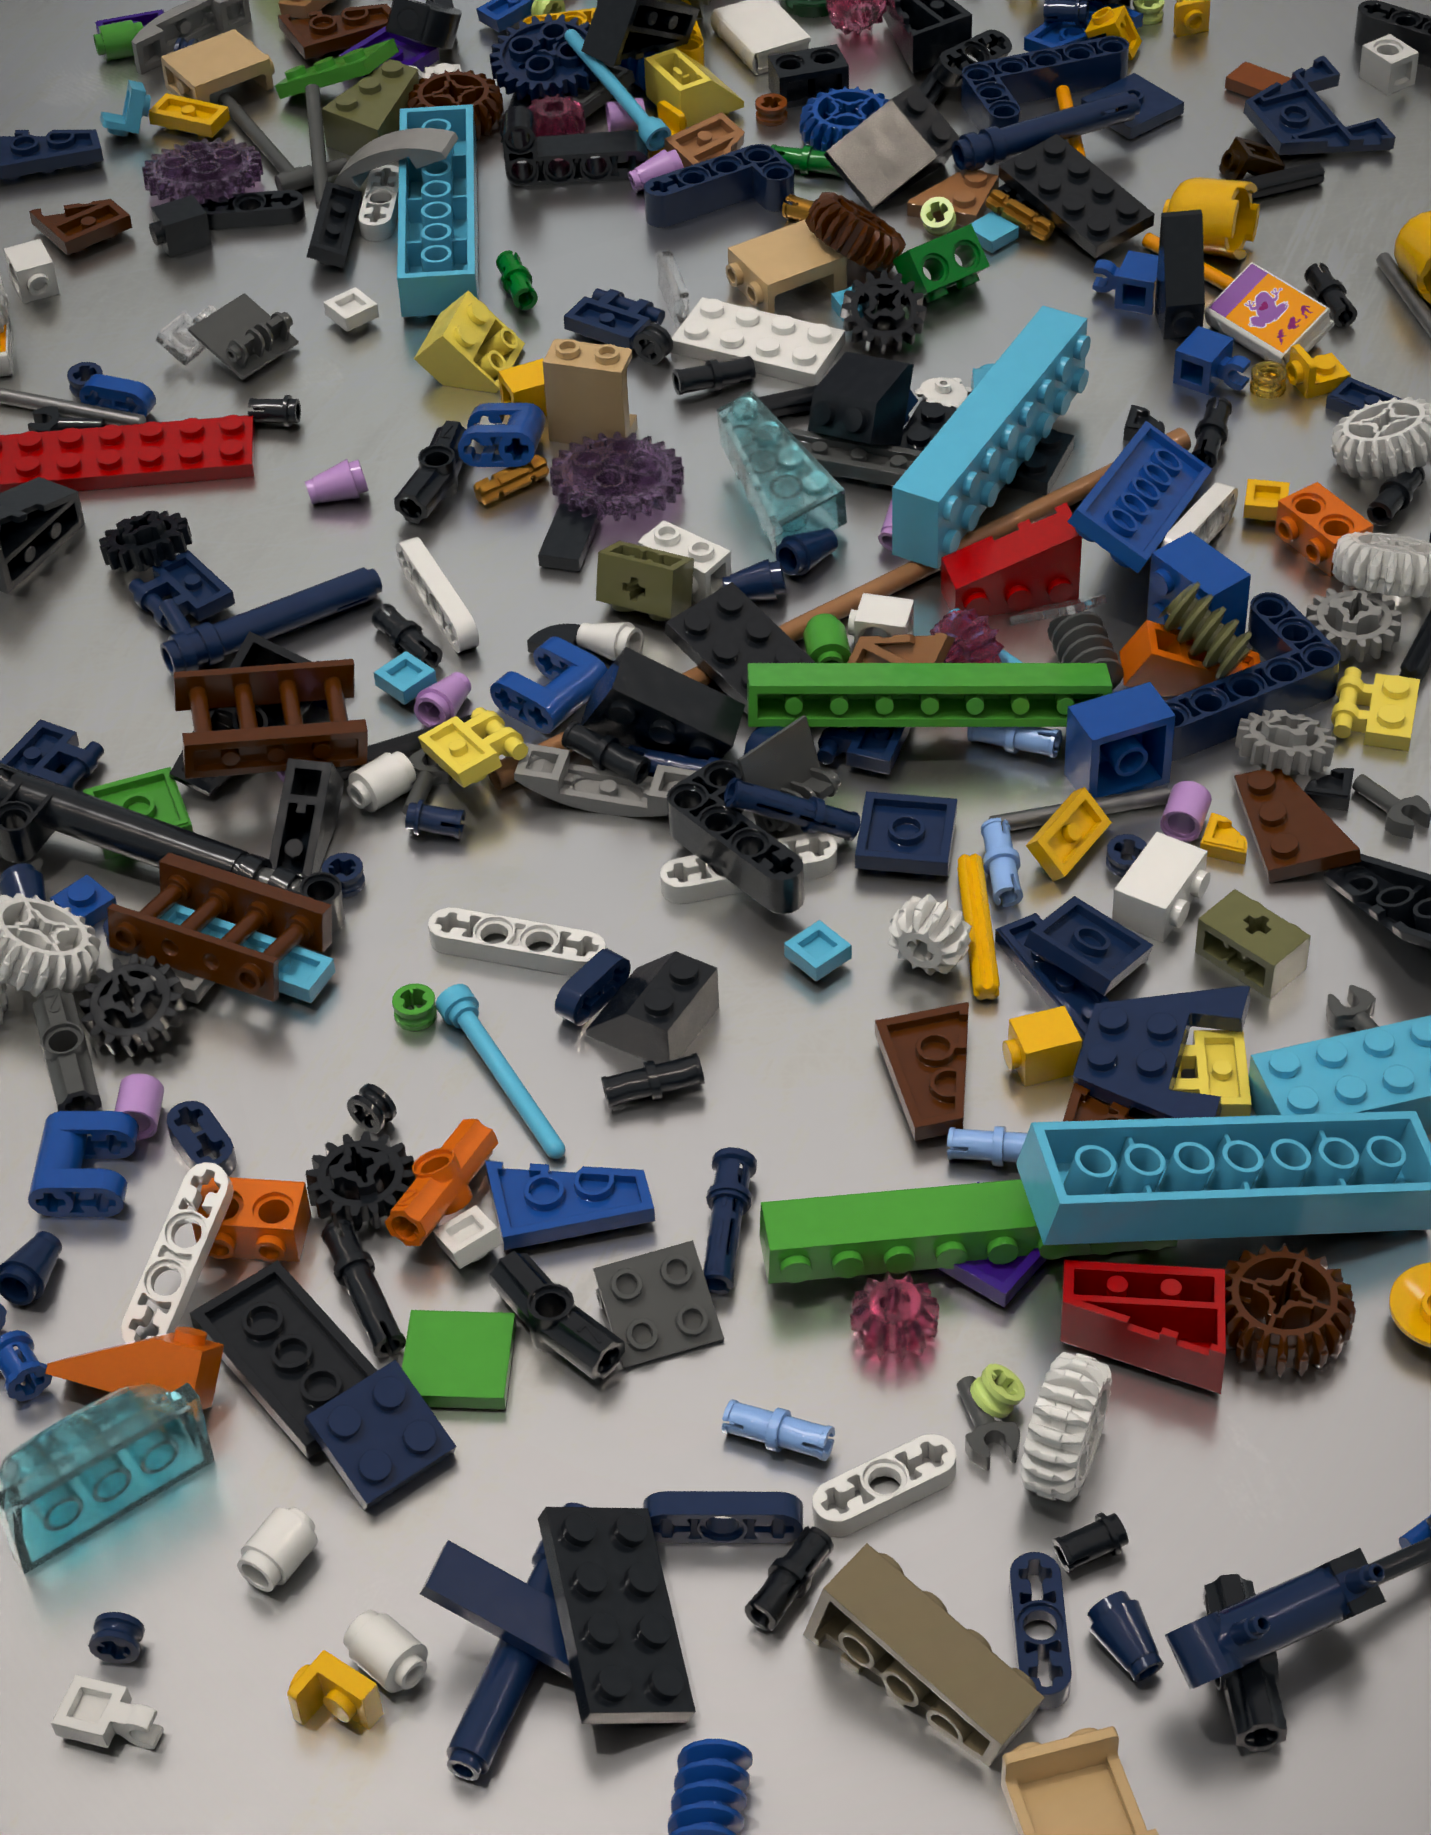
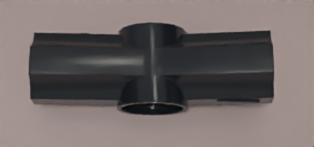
M446 420L442 427L436 429L430 445L422 449L418 455V469L394 498L395 510L400 512L406 521L419 524L423 518H427L440 500L450 498L458 491L457 476L463 464V460L459 457L458 443L466 430L460 422Z
M513 1251L499 1259L497 1266L489 1274L490 1284L530 1329L532 1343L537 1349L548 1353H559L593 1380L598 1377L605 1379L617 1368L620 1358L625 1353L624 1341L574 1305L573 1295L567 1287L553 1283L527 1253L519 1254Z

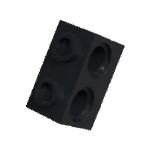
M837 44L768 56L769 89L771 93L780 94L787 99V108L807 105L808 99L816 98L818 92L828 93L830 88L840 90L844 86L849 89V65Z

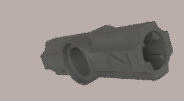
M59 988L43 991L41 996L32 1003V1008L58 1112L96 1111V1109L102 1107L73 993L63 992Z

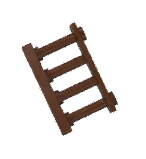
M343 659L173 672L175 711L191 710L194 732L182 733L185 779L286 771L288 758L333 763L335 767L367 764L368 730L366 720H348L344 698H354V660ZM326 700L330 722L303 724L300 702ZM281 703L285 725L258 727L254 705ZM237 708L240 729L212 731L209 709Z
M170 852L159 861L160 893L142 910L138 912L113 903L107 908L109 947L129 954H137L138 957L148 959L151 955L155 956L159 964L165 965L168 963L171 968L272 1002L279 998V963L297 945L323 953L332 944L331 904ZM175 904L196 910L181 925L160 919ZM215 918L236 924L221 939L201 933ZM256 931L277 938L263 952L242 946Z

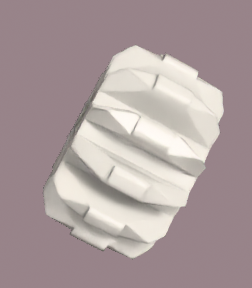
M927 894L923 899L912 896L909 901L904 903L900 910L896 911L891 919V925L888 929L891 936L888 944L899 950L897 958L907 959L912 964L913 970L921 967L930 976L936 971L947 974L957 965L959 960H963L968 952V945L971 942L969 933L972 926L961 920L963 911L952 910L948 907L947 900L942 903L937 902L931 894Z

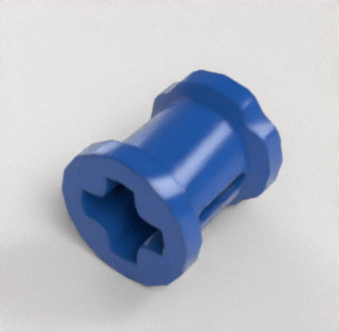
M16 1330L0 1336V1371L6 1380L4 1387L8 1396L22 1402L39 1396L50 1385L52 1376L45 1374L47 1365L39 1362L33 1352L34 1343L31 1336L25 1331Z

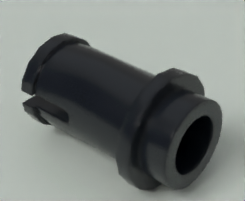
M285 395L283 399L250 398L248 408H253L254 411H248V416H253L254 424L284 423L286 427H292L293 423L300 422L299 399H292L291 395Z
M1102 1512L1095 1516V1522L1052 1540L1055 1545L1053 1547L1056 1556L1064 1570L1068 1573L1107 1553L1117 1556L1121 1553V1547L1129 1543L1126 1530L1119 1517L1115 1513L1106 1516Z

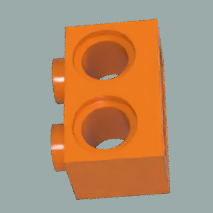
M1318 482L1278 500L1275 534L1329 577L1334 576L1332 573L1334 565L1332 558L1338 539L1348 533H1364L1366 531L1373 533L1374 525Z
M229 1177L234 1189L233 1197L208 1256L217 1259L241 1258L257 1259L266 1262H275L277 1260L300 1262L311 1218L305 1182ZM211 1178L208 1185H202L200 1192L202 1202L198 1211L195 1210L205 1218H208L210 1215L202 1208L208 1192L217 1193L219 1191L214 1178ZM192 1223L197 1243L201 1238V1226Z

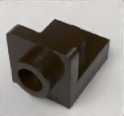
M1235 137L1230 148L1223 154L1221 164L1219 165V170L1226 180L1243 179L1247 172L1253 176L1284 170L1285 168L1284 163L1273 147L1240 137Z

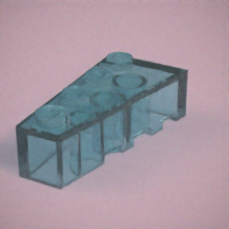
M752 391L717 409L720 443L738 480H741L744 486L746 497L751 507H754L759 517L760 526L772 544L775 557L777 546L781 544V541L786 536L821 530L823 528H829L833 531L847 523L845 489Z

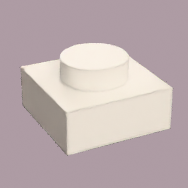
M356 287L324 301L325 315L347 332L379 317L377 303Z
M477 1205L432 1231L439 1247L459 1269L471 1262L482 1259L489 1251L504 1243L496 1225Z

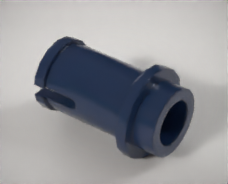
M1045 0L1044 22H1075L1076 26H1080L1082 22H1088L1089 1Z
M420 799L418 803H409L405 827L406 829L413 830L414 835L428 832L460 839L465 825L461 823V820H465L466 812L461 809L454 810L426 805V800Z

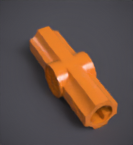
M463 1119L441 1148L428 1151L414 1162L412 1172L415 1176V1181L391 1209L390 1215L385 1220V1225L391 1236L398 1238L406 1246H421L444 1215H450L461 1210L471 1201L473 1195L469 1183L485 1164V1161L493 1154V1149L498 1144L493 1129L484 1126L478 1119Z

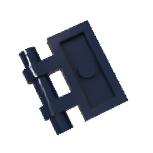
M597 288L593 292L592 298L584 296L564 315V329L607 344L632 350L634 348L633 340L635 336L651 323L661 325L665 319V311L654 307V304L644 299L635 301L626 298L623 292L614 289L605 291Z
M189 550L176 555L174 561L165 560L161 562L160 567L153 566L154 579L145 583L140 578H136L129 584V591L134 595L135 603L144 611H151L154 614L155 622L164 630H171L173 633V629L159 609L161 602L164 601L162 598L168 595L173 597L172 599L175 600L184 616L191 614L199 622L235 604L233 591Z
M40 719L0 760V763L75 790L74 785L82 777H89L98 767L97 761L104 754V749L95 741L90 742L82 749L78 747L77 732ZM61 764L68 766L61 774L55 772Z
M828 727L822 731L818 740L819 750L817 752L818 760L821 763L831 764L835 756L846 752L847 766L890 775L911 727H858L856 732L850 731L853 727Z

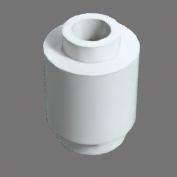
M399 751L392 754L384 753L349 775L347 792L355 806L373 813L410 790L411 784L416 780V772L411 761Z
M294 1507L289 1509L275 1508L242 1547V1557L237 1562L241 1575L250 1584L265 1592H271L276 1585H284L318 1543L314 1532L315 1524L306 1513Z
M374 1610L363 1612L350 1624L344 1635L343 1642L344 1646L349 1650L350 1659L390 1693L413 1688L423 1678L427 1670V1647L386 1613L378 1614Z

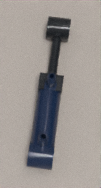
M1430 1517V1518L1426 1519V1522H1427V1524H1428V1526H1429V1528H1430V1530H1431V1517ZM1431 1536L1370 1564L1367 1563L1361 1548H1358L1308 1572L1165 1634L1189 1689L1192 1690L1386 1602L1379 1585L1430 1563Z

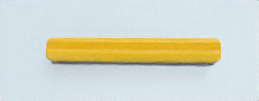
M976 853L970 856L963 854L958 858L957 870L964 921L972 926L969 933L971 942L968 945L973 993L980 1001L987 998L994 1000L1000 994V982L983 859Z

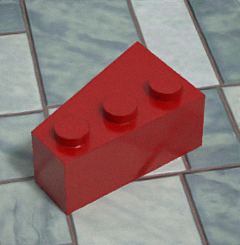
M1066 502L1055 507V514L1031 524L1030 519L1018 523L1017 527L1019 530L999 539L993 540L991 535L941 557V592L949 610L958 608L973 619L1079 601L1082 537L1076 532L1075 527L1067 522L1072 516L1068 503Z
M1064 1260L1060 1341L1221 1394L1226 1357L1225 1269Z

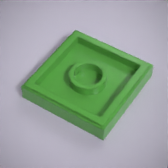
M171 767L83 790V793L193 832L192 824L177 783L169 777ZM101 848L105 860L121 856Z
M411 1310L402 1369L429 1407L506 1409L516 1331L515 1313Z

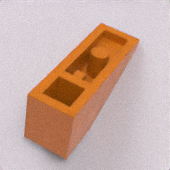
M1146 620L1119 651L1120 662L1124 672V686L1134 687L1151 682L1161 696H1178L1216 681L1215 675L1220 664L1207 669L1204 668L1202 663L1207 652L1205 651L1197 656L1190 654L1194 639L1180 644L1177 641L1180 629L1176 628L1167 632L1163 624ZM1251 651L1229 675L1261 663L1259 653Z
M176 1327L175 1332L47 1363L45 1374L186 1414H192L212 1407L224 1344L206 1340L207 1333L205 1331L191 1327Z

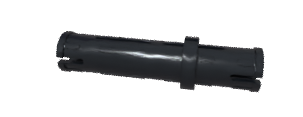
M338 1220L343 1233L341 1236H339L334 1222H331L323 1229L321 1237L334 1260V1275L338 1283L346 1287L371 1341L375 1355L379 1358L389 1357L384 1345L387 1341L393 1355H396L405 1347L406 1339L403 1333L400 1332L373 1274L375 1271L374 1261L368 1252L362 1250L350 1221Z

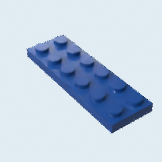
M1145 421L1067 522L1075 527L1076 532L1083 539L1095 542L1108 551L1117 564L1125 568H1131L1136 573H1139L1151 557L1152 552L1156 550L1213 469L1152 424Z

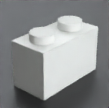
M1156 832L1115 887L1112 919L1127 929L1164 942L1174 926L1180 928L1183 925L1194 898L1200 899L1207 890L1211 877L1210 872L1206 871L1208 851Z

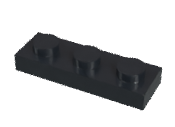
M326 181L306 257L317 260L325 265L344 267L362 192Z

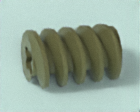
M1197 581L1185 588L1163 610L1158 619L1167 614L1169 615L1164 625V629L1167 632L1180 626L1182 627L1177 637V641L1180 644L1194 639L1190 649L1192 656L1207 652L1202 663L1204 668L1207 669L1220 664L1215 678L1219 680L1228 676L1254 649V647L1251 649L1247 647L1252 633L1248 631L1236 637L1234 633L1240 621L1234 619L1223 624L1221 620L1227 609L1222 606L1211 612L1208 608L1214 597L1212 594L1197 599L1195 596L1201 585Z

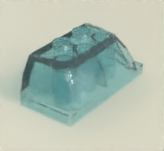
M186 1383L173 1392L156 1384H140L119 1388L41 1431L12 1450L2 1460L0 1469V1518L13 1559L24 1574L215 1461L200 1397L191 1385Z

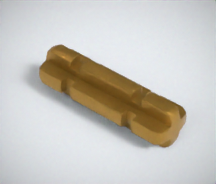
M993 189L985 202L987 208L995 213H1001L1002 217L1028 232L1031 230V234L1040 240L1047 241L1055 229V224L1042 216L1039 217L1037 212L1015 199H1010L1009 195L998 189Z
M536 454L531 462L525 466L508 467L491 476L492 480H489L487 477L476 482L473 486L478 502L487 505L498 500L499 494L504 497L530 485L531 479H534L536 482L549 474L546 459Z

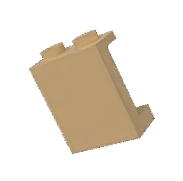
M236 29L161 56L165 86L173 95L211 103L210 94L249 79H254L266 91L274 88L272 75L275 73L271 58L260 51L250 39H246Z
M805 220L728 247L726 276L729 283L733 287H737L753 306H757L761 311L774 314V299L776 295L820 279L833 292L846 289L847 258L837 253L830 246L825 245V242L817 238L810 231Z
M574 339L553 340L543 360L549 441L627 452L638 428L637 415L629 414L627 368L632 359V350L630 348L617 347L612 344L601 345L579 342Z
M1111 1726L1099 1730L1083 1728L1073 1732L1067 1738L1043 1744L1039 1742L1024 1743L1002 1756L1001 1787L1019 1835H1158L1156 1828L1147 1830L1118 1756L1119 1736L1115 1727Z

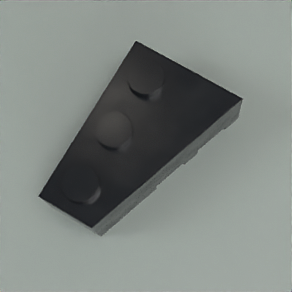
M597 0V7L581 51L615 67L621 65L622 60L630 57L635 60L644 57V53L652 50L660 53L685 45L689 41L700 9L681 0Z

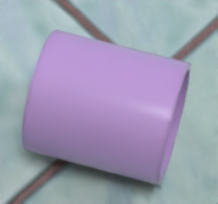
M634 98L645 111L643 98ZM617 101L606 102L609 132L638 130V125Z
M1182 781L1175 784L1160 820V827L1163 833L1183 842L1196 840L1201 833L1211 805L1212 798L1210 792L1203 785L1193 781Z
M131 1074L123 1078L120 1083L115 1111L128 1114L137 1121L139 1125L137 1140L148 1139L156 1133L164 1096V1086L155 1077L147 1074Z

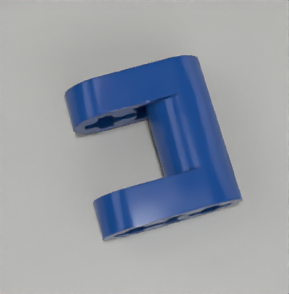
M484 403L478 405L472 411L467 429L462 434L458 443L459 457L464 463L474 467L525 466L534 457L545 428L546 418L544 412L540 407L531 403ZM505 415H510L507 424H502ZM482 416H487L489 422L495 425L477 423H480ZM472 440H475L482 446H486L481 454L476 453L475 448L469 446ZM493 445H499V447H498L499 454H495V451H496V447H497V446H493Z
M556 636L550 637L536 648L533 653L534 662L538 670L545 677L552 680L546 686H542L519 673L510 671L490 687L491 698L502 712L543 734H550L588 702L591 690L608 670L605 664L595 655Z
M59 1111L50 1114L45 1120L29 1191L28 1203L30 1207L37 1213L50 1217H110L119 1214L124 1207L127 1192V1181L125 1178L109 1169L82 1168L83 1159H122L132 1155L135 1151L139 1132L137 1121L130 1115L117 1111Z

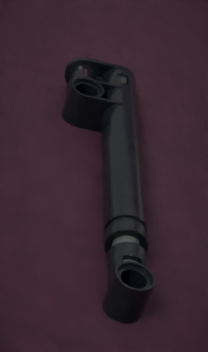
M0 763V855L7 861L24 862L31 859L39 852L51 835L57 831L159 868V861L169 852L331 904L332 932L337 931L344 923L341 881L331 873L317 872L307 876L282 866L273 870L272 863L267 858L253 853L249 854V852Z

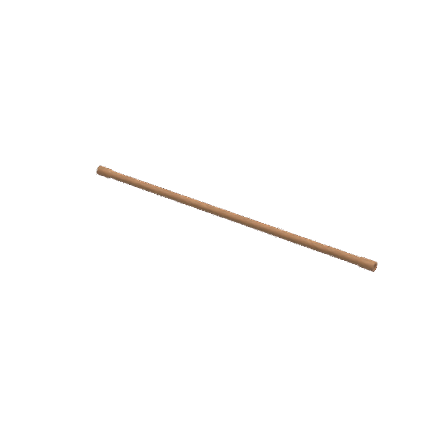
M1177 428L1165 434L1187 451L1190 449V437L1184 429ZM1112 463L967 533L960 541L957 550L991 535L993 540L999 539L1019 530L1017 527L1018 523L1030 519L1031 524L1055 514V507L1067 502L1070 507L1084 500ZM910 561L778 627L796 642L803 638V632L812 617L819 614H831L837 617L838 620L849 616L851 609L858 610L863 593L883 596L892 595L940 571L941 566L939 569H935ZM699 666L682 673L706 686L714 682ZM564 732L537 744L570 750V753L574 752L562 746L561 740ZM505 757L500 760L502 767L488 774L490 781L497 790H502L517 782L514 780V773L519 760L513 757Z

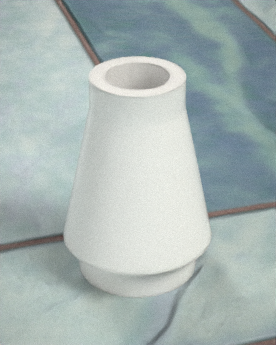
M631 622L582 623L577 631L576 641L578 647L588 649L609 660L615 661L625 647L641 654L644 636L639 628H635Z

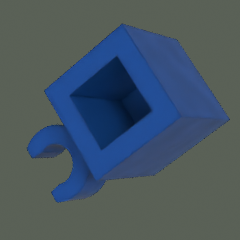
M1128 250L1121 267H1117L1113 262L1106 259L1097 260L1093 273L1103 274L1107 278L1096 277L1092 289L1100 293H1107L1114 289V309L1152 315L1155 309L1158 255Z
M1198 326L1175 350L1173 383L1209 395L1222 380L1228 387L1234 390H1242L1249 382V378L1240 375L1238 372L1244 373L1251 365V361L1240 355L1232 357L1234 338Z

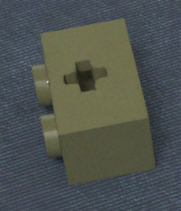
M618 541L598 552L596 601L612 604V608L617 611L630 612L636 610L648 613L649 617L653 620L669 621L691 607L694 558Z
M1234 889L1198 918L1195 952L1268 999H1272L1306 970L1311 935L1302 931L1297 925L1289 923L1268 910L1258 901L1252 900Z

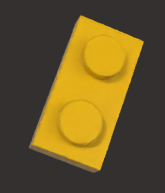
M166 93L149 110L150 124L166 127L169 130H180L194 133L201 137L213 138L230 120V114L227 106Z
M1083 787L1070 794L1027 843L1026 847L1052 881L1064 878L1112 822L1088 790Z

